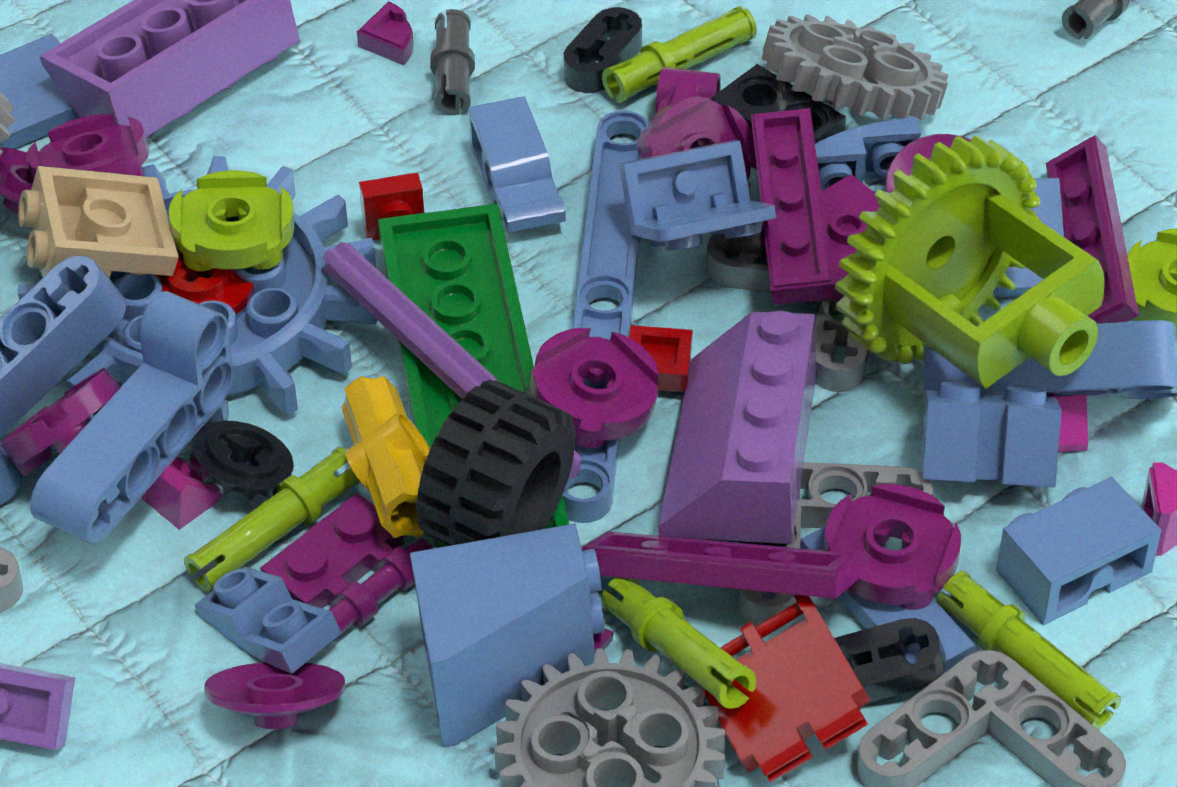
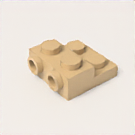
M38 166L31 190H23L18 210L19 224L21 227L33 229L27 244V263L30 268H40L43 278L60 262L73 256H87L94 260L108 278H110L112 271L128 272L135 275L173 276L179 257L170 229L158 178Z

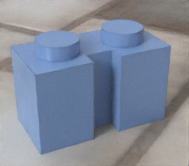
M947 381L941 383V391H925L920 461L923 479L976 482V479L998 480L1002 484L1056 486L1062 409L1056 398L1046 397V389L1036 386L1012 385L1007 387L1006 395L980 393L981 386L978 384Z
M1110 477L1089 488H1077L1068 493L1061 501L1034 514L1024 513L1016 517L1008 526L1003 528L996 571L1039 621L1046 625L1086 605L1089 593L1104 587L1108 593H1111L1151 573L1161 529L1113 477Z

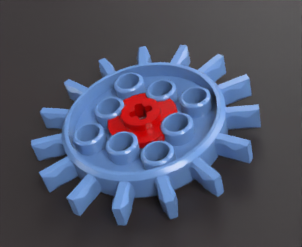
M213 156L207 174L229 171L226 157ZM154 164L142 167L145 177L158 178L169 219V206L173 197L178 192L169 194L166 180ZM282 166L269 181L267 187L275 189L281 194L282 186L293 200L296 196L293 169ZM193 190L182 191L183 197ZM338 194L301 216L294 212L293 237L290 243L282 250V261L270 269L248 267L242 269L213 268L208 271H195L184 264L183 253L176 247L179 258L173 276L135 275L128 272L112 271L109 279L125 299L126 310L124 317L118 326L87 355L90 362L67 380L69 389L101 368H105L112 378L123 385L143 364L140 325L144 312L157 294L167 291L226 316L233 362V380L227 397L262 386L270 399L286 415L298 410L295 383L287 371L303 357L343 375H346L352 368L350 342L325 331L324 328L327 320L377 324V319L345 289L339 286H330V282L335 280L324 269L326 262L323 256L328 249H334L337 245L324 248L321 242L348 227L346 200ZM227 217L226 222L239 221V217ZM372 238L349 242L352 247L377 269L375 246ZM36 284L18 285L19 300ZM227 397L219 409L207 421V424L228 421L229 408Z

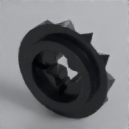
M218 421L207 424L194 436L191 445L192 451L189 464L197 470H201V482L219 484L223 488L224 495L231 491L240 492L249 501L258 493L265 497H273L278 492L279 483L291 476L294 468L293 457L280 439L258 426L245 422Z

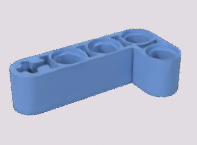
M73 256L60 262L0 318V438L107 337L124 317L126 303L121 292L96 262L87 256ZM1 444L0 505L14 496L23 478L22 474L7 456L8 454L1 447Z
M167 291L160 292L151 300L144 312L140 325L143 364L38 479L30 501V511L33 518L92 544L101 542L111 533L226 399L233 380V362L228 321L222 313Z
M1161 320L1097 324L1098 338L1096 345L1088 359L1074 372L1065 376H1056L1030 357L985 389L981 386L980 393L1006 395L1008 386L1027 385L1046 389V397L1085 394L1087 396L1121 394L1128 399L1177 397V327L1173 322ZM922 342L924 393L926 390L941 391V383L947 381L978 384Z

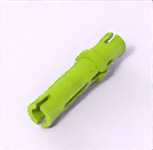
M737 6L721 16L696 26L663 43L658 41L651 42L641 48L640 54L604 69L602 73L604 88L610 98L616 99L620 103L648 87L658 86L663 66L688 69L725 52L731 47L755 38L757 27L754 17L747 8L743 9L742 6Z
M343 447L335 448L330 455L314 465L299 478L295 475L289 476L279 483V492L260 504L255 510L193 554H188L184 557V565L189 575L202 569L211 561L215 563L214 567L194 580V582L202 590L210 593L214 590V584L220 577L230 571L241 568L273 543L287 535L299 524H312L322 516L321 508L353 485H358L360 480L351 468L345 470L337 477L334 475L336 470L348 462L345 455L346 449Z
M966 571L957 572L944 584L942 588L952 595L947 596L944 592L939 593L936 602L979 637L978 644L983 650L1001 652L1012 658L1096 729L1100 730L1113 717L1114 713L1108 710L1107 707L1110 706L1113 709H1118L1122 700L1121 696L1109 690L1026 623V615L1018 606L1012 603L1011 605H1004L974 581Z
M616 577L609 582L608 585L619 592L624 599L621 602L611 593L604 590L601 601L603 609L631 629L633 639L639 645L651 652L659 651L712 694L725 708H737L747 702L749 697L734 687L732 682L735 679L745 688L754 692L757 680L755 673L746 665L739 663L684 620L682 609L665 597L656 598L642 587L636 579Z

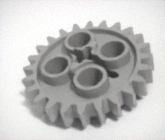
M805 15L804 20L794 16H788L787 21L777 19L775 26L770 25L762 50L761 59L767 61V70L778 72L777 80L794 82L792 90L800 92L809 91L813 95L812 100L826 102L838 110L844 107L853 108L859 116H864L866 111L873 112L882 120H887L888 114L898 119L908 118L910 115L922 120L925 113L935 115L936 109H940L948 86V82H946L948 74L941 72L943 67L941 64L930 61V54L914 52L916 45L912 43H898L896 35L884 33L872 26L858 28L850 20H846L845 24H840L829 16H825L824 21H819L810 15Z
M603 648L596 650L594 665L584 666L574 653L569 654L568 671L563 674L551 665L545 664L542 666L543 686L524 679L521 682L522 701L507 699L505 703L506 721L497 722L495 768L496 772H500V787H717L718 780L724 778L725 730L718 728L719 710L717 706H704L705 689L698 685L684 690L685 672L680 668L672 671L665 677L660 675V657L657 656L652 657L643 668L634 666L633 652L629 649H626L622 654L618 664L609 663ZM654 746H667V747H665V748H656V747H654ZM564 753L566 755L558 756L553 754Z

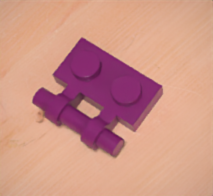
M356 493L260 567V570L281 577L293 600L322 609L329 605L331 608L328 611L332 612L343 633L353 624L361 627L378 613V604L396 589L406 591L414 584L410 553L434 548L426 539L421 537L407 548H401L404 544V535L394 538L381 525L375 505ZM372 570L373 572H375L363 583L360 584L357 582L369 571Z

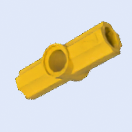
M360 376L344 388L346 398L341 409L354 444L345 451L346 459L357 478L370 492L381 525L394 538L403 535L420 537L424 531L419 529L417 523L416 502L422 470L430 447L416 426L407 418L397 388L385 376L379 378Z

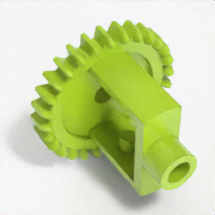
M958 136L954 138L950 149L941 142L934 144L930 160L919 153L915 155L910 176L897 169L893 173L895 189L891 193L881 189L877 190L875 197L879 208L876 212L862 211L859 218L867 228L862 233L848 237L847 243L857 250L855 253L840 260L839 267L849 274L835 285V289L844 295L836 304V308L845 315L841 323L843 327L852 333L850 336L880 358L886 361L896 360L903 364H909L913 359L923 362V342L985 389L1030 357L1056 376H1065L1074 372L1088 359L1098 338V326L1088 315L1102 305L1104 296L1103 270L1096 258L1042 223L1036 215L1037 213L1031 210L1032 208H1037L1041 200L1034 191L1037 187L1036 180L1029 173L1027 165L1022 160L991 139L987 142L979 136H973L971 141L968 142ZM1015 266L1024 269L1027 267L1043 279L1002 309L1000 303L994 297L993 291L996 287H1004L1008 290L1015 289V284L1005 274L1007 268ZM981 305L1000 311L983 322L979 316L978 309Z

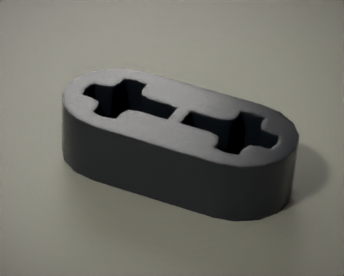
M614 7L600 11L591 19L563 53L564 81L568 87L582 93H596L605 90L602 81L604 69L633 58L642 48V19L639 15L630 9Z
M900 619L835 637L848 662L851 661L854 667L853 671L868 694L870 702L922 689L939 678L946 666V652L935 628L927 621L921 619ZM918 643L921 649L918 655L920 661L907 664L904 659L906 656L905 647Z

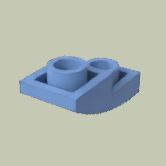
M917 117L892 119L855 127L816 143L815 148L821 191L850 174L862 183L863 179L887 177L890 165L896 155L905 146L920 138L921 132Z
M245 566L220 577L214 584V590L194 605L199 615L233 643L260 660L291 674L342 633L331 611L293 600L281 577Z

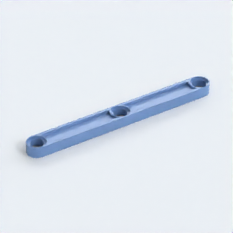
M627 110L606 114L600 119L597 126L573 328H591L589 337H602L609 340L611 332L629 337L640 237L631 235L618 164L641 159L637 150V141L640 134L648 129L649 123L642 115ZM616 134H629L637 137V140L631 143H617L609 138ZM605 297L620 303L617 308L607 311L597 310L589 305L593 300ZM585 378L583 379V384L590 388L605 389L607 385L604 381L592 383ZM619 439L606 440L603 445L597 448H584L575 444L574 450L581 457L579 464L581 471L576 478L570 479L567 482L563 492L568 520L578 523H590L603 518L610 511L613 503ZM588 482L598 486L601 491L591 498L580 499L568 494L566 490L575 483Z

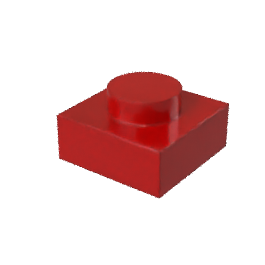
M418 172L359 182L362 221L366 239H380L378 219L424 213L423 187Z
M631 325L629 338L639 343L651 355L657 365L659 373L658 390L685 392L691 364L693 330Z

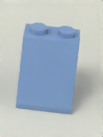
M576 523L410 553L423 641L443 747L458 745L505 717V703L507 699L522 701L521 682L524 679L543 686L542 666L545 664L551 665L563 674L568 671V655L572 653L582 661L584 666L594 663L593 635L605 632L599 595L597 592H594L602 589L595 550L582 551Z

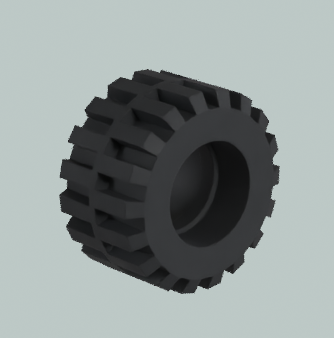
M487 380L480 386H475L449 414L427 455L419 482L416 502L419 529L424 531L423 534L449 546L545 529L561 500L573 463L576 433L571 414L497 380Z

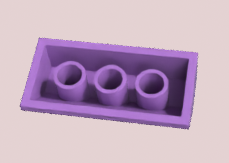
M133 0L39 57L46 72L81 118L97 114H113L116 124L130 126L128 117H132L142 124L146 139H148L155 131L176 118L189 114L195 106L219 91L232 87L238 79L262 64L275 60L280 53L298 43L300 39L290 0Z
M787 311L751 312L691 359L688 385L685 389L658 525L659 536L792 544L816 381L815 314H796Z

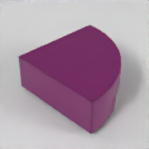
M390 1L357 31L358 47L403 66L412 55L414 41L411 25L407 21L404 10Z

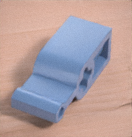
M517 97L469 107L470 146L488 194L493 202L498 203L506 231L511 233L565 222L566 209L562 197L559 196L553 181L548 153L526 97Z

